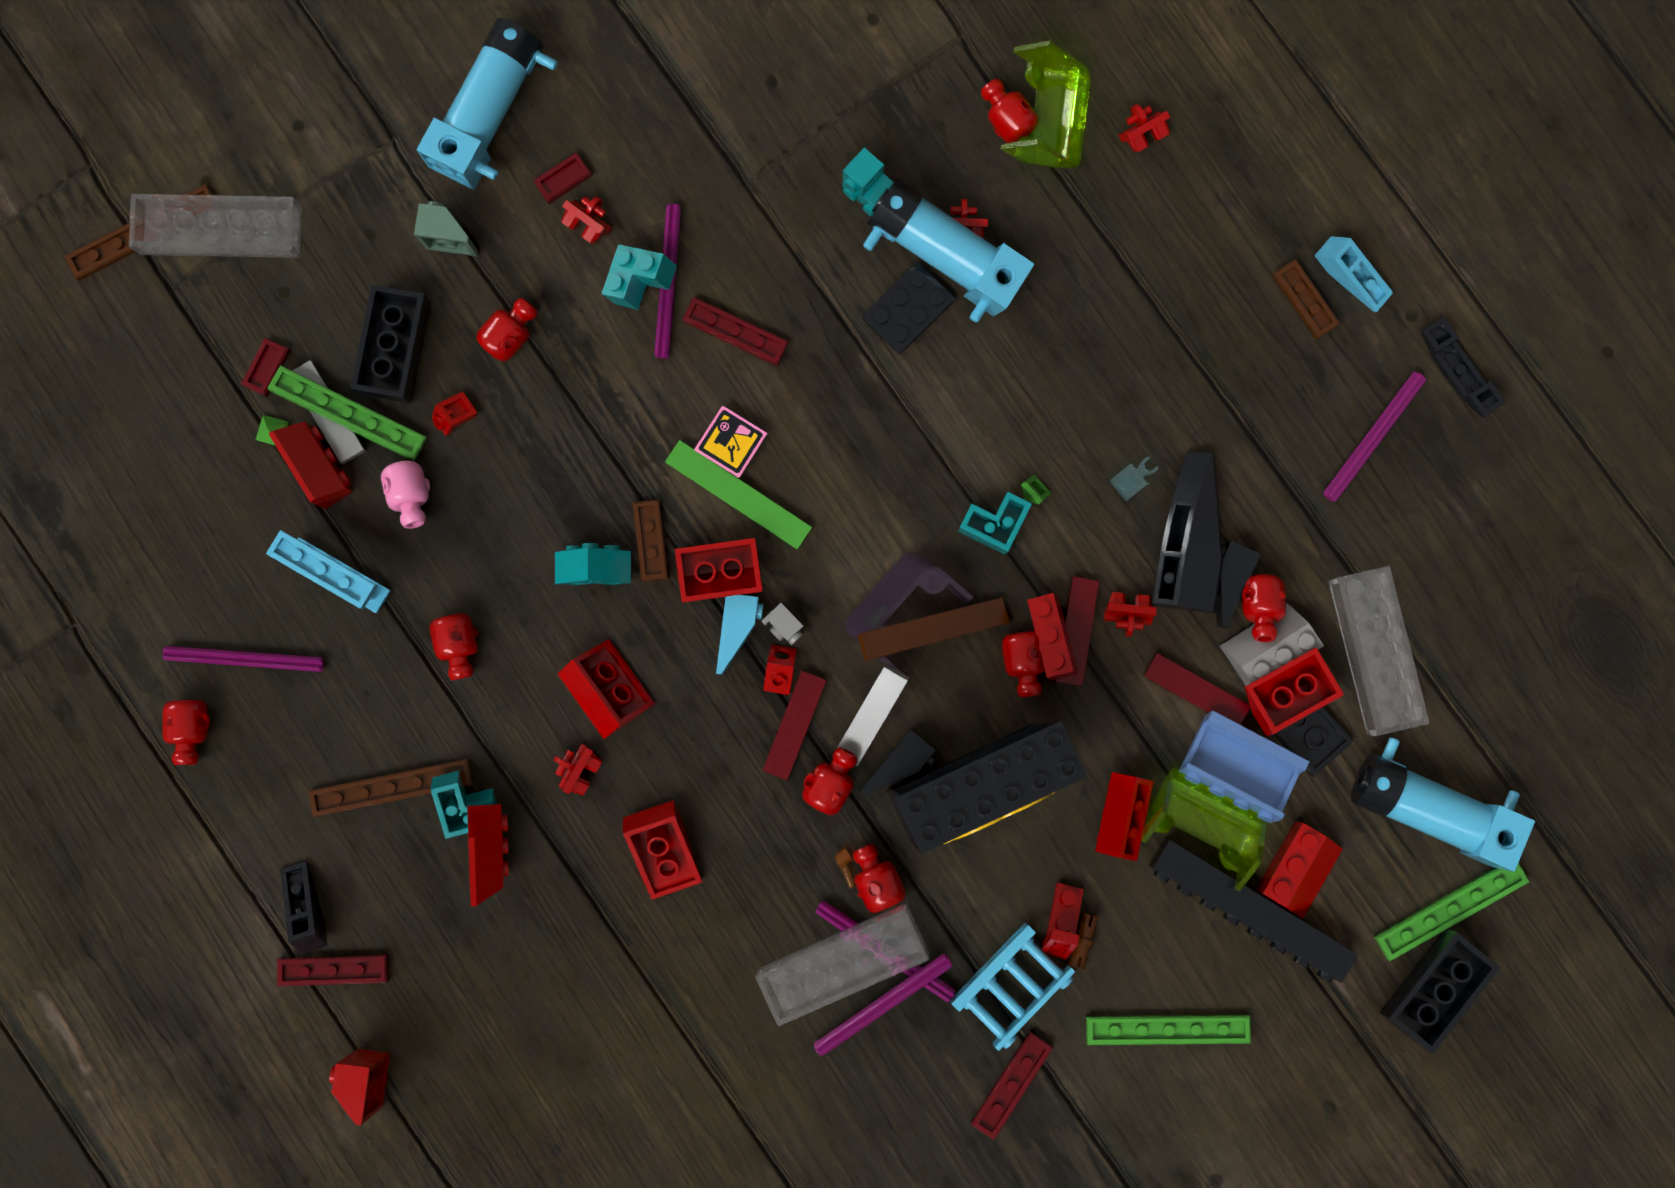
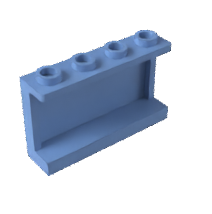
M1211 711L1204 716L1179 772L1185 774L1186 780L1194 784L1202 783L1209 787V791L1219 797L1226 796L1234 800L1233 804L1244 810L1251 809L1258 813V818L1272 823L1284 818L1285 814L1282 811L1299 774L1306 770L1309 761L1217 712Z

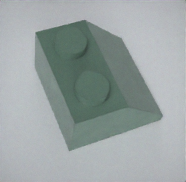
M429 201L428 204L419 203L414 235L426 250L478 257L479 251L442 203Z

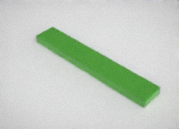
M281 365L268 386L270 392L415 462L427 440L426 436Z
M680 440L665 461L667 465L796 550L799 549L812 529L810 525L711 460L694 451L693 448Z
M1519 863L1515 872L1493 868L1378 933L1374 938L1386 959L1391 961L1529 883V880Z
M1250 1015L1086 1016L1087 1045L1251 1043Z

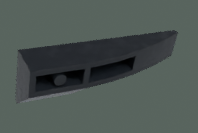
M1187 452L1165 526L1152 603L1169 609L1215 613L1223 565L1214 453Z

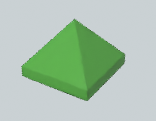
M263 415L255 440L276 446L268 433L287 427L290 422Z
M1032 475L1021 484L1026 501L1039 505L1051 495V492L1036 475Z

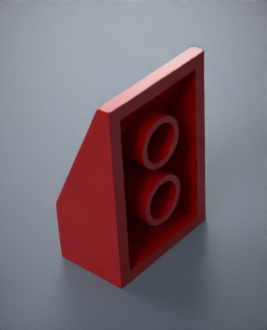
M674 800L623 817V836L651 900L702 883V877L684 823Z

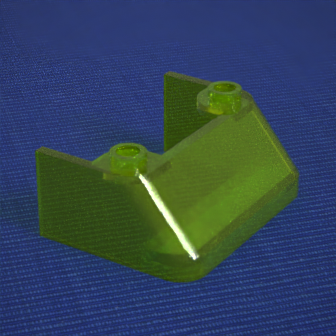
M1050 40L1014 47L1013 52L1028 62L1025 76L1030 85L1037 90L1034 110L1038 115L1039 122L1037 127L1031 132V137L1023 136L1018 142L1002 144L1001 150L1027 164L1065 169L1077 167L1081 160L1090 88V74L1087 67Z
M1173 768L1165 778L1146 817L1141 841L1147 843L1154 831L1168 833L1173 825L1220 849L1219 858L1222 865L1229 870L1237 872L1235 890L1240 892L1262 863L1267 822L1258 818V813L1253 810H1244L1233 804L1234 800L1226 796L1219 797L1209 791V787L1202 783L1194 784L1186 780L1185 774L1179 772V768Z

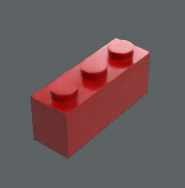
M1054 593L1027 600L1035 633L1039 638V649L1047 678L1054 681L1077 675L1078 670L1059 597Z
M1112 772L1095 852L1137 861L1154 781Z

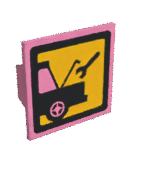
M722 405L694 451L740 478L767 433Z

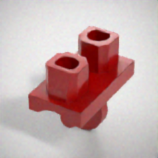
M1138 104L1132 106V116L1126 118V122L1129 126L1135 122L1137 124L1118 135L1121 142H1128L1133 152H1140L1149 146L1144 136L1145 132L1150 130L1154 140H1160L1169 135L1170 131L1166 122L1170 118L1168 111L1163 113L1157 112L1147 118L1146 116L1152 113L1150 106L1144 109Z
M585 196L581 203L587 208L575 200L572 202L566 200L562 206L566 211L561 223L572 230H576L580 221H583L587 226L581 236L591 244H595L603 234L610 233L613 227L595 215L597 214L603 218L607 213L601 208L603 200L600 197L596 196L591 201Z
M961 199V207L951 206L950 214L960 215V218L953 219L983 238L984 228L988 227V219L967 218V215H977V207H967V199Z
M1112 592L1109 603L1104 611L1103 621L1116 622V628H1124L1125 636L1132 637L1134 629L1143 630L1144 625L1152 624L1153 617L1156 616L1157 607H1152L1150 595H1137L1135 597V604L1129 605L1126 604V595L1124 593Z
M582 743L576 754L567 750L563 758L556 755L553 761L559 764L555 774L562 777L558 787L567 794L573 792L584 795L590 782L580 777L581 772L586 768L596 773L602 763V760L592 753L593 751L588 746Z

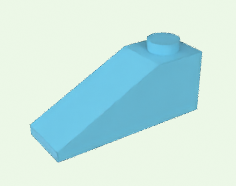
M1331 236L1316 253L1315 257L1328 274L1373 312H1377L1393 294L1392 290L1351 238Z
M745 595L725 597L716 674L724 675L755 628L757 619L762 620L763 604H759L758 597Z

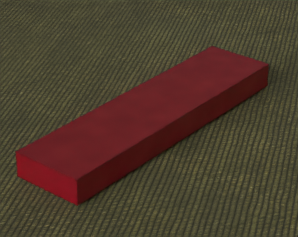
M693 297L682 319L684 323L775 366H778L789 344V341L696 297Z
M1074 576L1071 579L1065 623L1078 674L1055 680V682L1083 686L1099 581Z
M1155 653L1143 675L1144 678L1206 713L1215 711L1241 725L1250 709L1249 704L1158 653Z
M801 671L762 771L788 781L827 680Z
M388 954L277 959V987L389 982Z
M1029 1031L974 1116L971 1125L995 1140L1052 1051L1053 1046Z

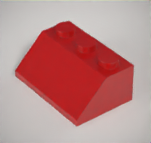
M303 421L268 433L311 503L327 509L353 493L349 487L352 483L344 470L339 471L335 464L338 459L330 448L326 449L321 440L324 439V436L316 425L312 427Z
M755 538L675 549L682 603L763 592Z
M609 639L572 659L557 673L603 739L622 729L655 704Z
M1316 647L1244 687L1252 713L1266 736L1279 732L1344 695Z
M501 804L467 806L471 907L479 905L503 888V877L509 876L508 860H503V854H508V838H502V832L508 831L507 815H502Z
M1294 821L1255 891L1303 919L1343 849L1305 823Z
M357 1049L337 1062L330 1071L329 1082L333 1083L332 1094L355 1125L364 1124L383 1108L390 1053Z

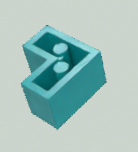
M863 148L843 170L842 187L844 188V194L850 200L860 202L865 213L871 216L873 213L872 209L885 189L891 186L893 181L883 173L884 164L866 148Z
M618 244L601 294L616 305L638 310L646 285L669 290L677 265L664 254Z
M1007 492L995 515L971 504L958 532L1005 555L1009 551L1032 503Z
M584 543L582 546H566L565 551L555 552V584L619 585L631 583V551L620 550L618 545H605L604 549H600L599 544Z
M459 771L432 777L430 790L445 839L468 833L467 806L497 804L493 788L466 795Z

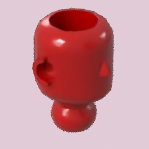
M997 78L991 80L981 89L982 98L985 101H989L992 105L988 111V120L994 127L995 133L1006 143L1015 144L1021 141L1037 127L1039 122L1038 115L1021 92L1012 91L1007 94L1004 90V83Z
M523 297L517 299L510 312L499 309L489 317L477 332V342L501 362L510 360L529 339L530 332L525 324L537 316L538 310Z
M1272 574L1251 576L1246 581L1245 588L1242 591L1243 615L1248 621L1255 623V626L1252 628V637L1257 642L1274 641L1278 635V630L1274 623L1279 622L1286 616L1285 583L1281 578Z
M458 613L433 619L429 629L434 653L439 660H448L450 666L448 669L449 678L453 681L471 677L474 670L468 662L467 656L473 655L478 651L475 636L479 635L473 628L471 618L465 613Z
M1035 631L1006 635L1002 640L1004 667L1009 676L1018 677L1017 694L1019 697L1040 695L1042 685L1038 681L1037 674L1044 673L1045 669L1039 649L1038 636Z
M172 700L165 703L163 707L162 737L166 743L175 744V751L172 754V763L174 765H196L199 760L196 744L203 743L207 739L208 727L210 725L208 706L204 701Z
M838 747L833 752L831 764L820 763L812 773L805 777L802 792L804 801L824 814H837L852 792L854 781L847 773L857 764V756L843 747Z
M869 844L853 852L854 861L862 869L854 877V882L859 891L857 895L863 900L867 910L871 913H878L905 899L906 890L896 867L889 861L880 863L878 849L874 844Z

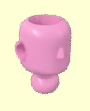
M399 461L388 465L381 473V482L388 507L393 511L401 512L400 522L404 528L412 529L422 526L426 521V516L420 507L428 500V492L430 490L429 480L424 477L422 467L414 461Z

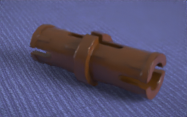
M1082 912L1077 935H1079L1078 946L1071 953L1068 965L1085 970L1090 946L1093 947L1094 945L1092 938L1099 917Z

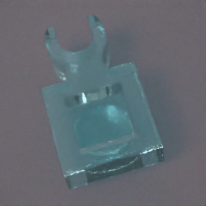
M1150 457L1144 458L1137 469L1132 464H1129L1109 481L1125 501L1148 484L1143 478L1144 476H1150L1158 470V466L1152 470L1145 468V462Z

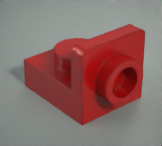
M462 391L436 404L432 413V421L438 430H442L444 435L448 436L453 428L475 418L477 411Z

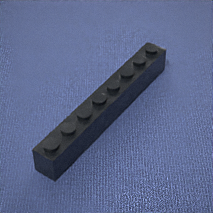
M1163 840L1149 864V867L1155 870L1153 875L1165 883L1169 879L1177 883L1176 889L1188 897H1191L1192 893L1200 897L1201 901L1199 903L1213 912L1215 908H1218L1225 913L1223 915L1224 919L1236 926L1239 922L1248 927L1246 932L1259 940L1265 937L1272 941L1269 945L1271 948L1283 955L1286 951L1290 952L1295 956L1294 962L1306 969L1311 965L1318 970L1316 975L1329 983L1333 979L1342 983L1358 954L1171 840Z

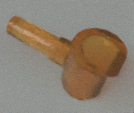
M844 848L836 853L835 860L844 874L848 888H853L855 885L851 873L846 866L853 859Z

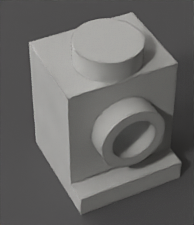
M782 603L762 620L765 626L769 623L773 626L769 630L779 641L785 638L787 642L793 645L803 635L800 632L804 628L803 625Z

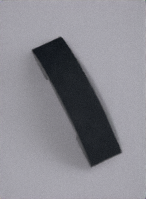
M1442 317L1421 331L1428 350L1446 379L1477 414L1483 418L1506 403L1491 381L1486 383L1457 343L1459 337L1445 317Z

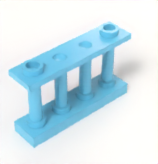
M281 530L266 553L360 609L366 607L378 613L391 592L388 588L300 537L296 539Z
M1024 923L950 1000L951 1004L959 1012L963 1008L966 1010L970 1009L997 1036L992 1043L998 1051L1002 1047L1007 1049L1016 1040L1015 1034L1059 988L1065 989L1074 979L1072 975L1075 971L1069 965L1061 970L1033 942L1035 939L1032 936L1036 932L1027 923ZM1020 949L1023 951L1027 950L1054 977L1044 989L1015 962L1013 956ZM1001 968L1004 971L1007 969L1035 997L1025 1009L996 982L997 978L995 975ZM982 988L988 989L1016 1016V1019L1006 1029L976 1001L978 998L975 995Z

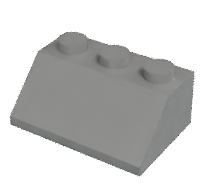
M1286 603V616L1279 622L1274 623L1278 630L1277 638L1274 641L1264 643L1255 641L1252 637L1254 623L1220 645V648L1246 686L1315 647L1319 650L1324 646L1311 625L1288 603Z

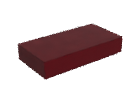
M576 152L533 180L547 203L550 204L590 178L592 174Z
M264 338L241 385L268 397L270 393L268 386L280 365H284L291 350Z

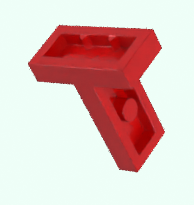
M1061 883L1055 885L1047 933L1040 948L1046 955L1066 960L1078 946L1079 935L1076 934L1084 889Z

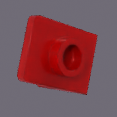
M770 645L764 691L785 695L790 694L796 648ZM786 653L789 655V658L779 659L775 654Z

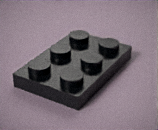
M917 262L862 316V319L900 355L955 301V298Z

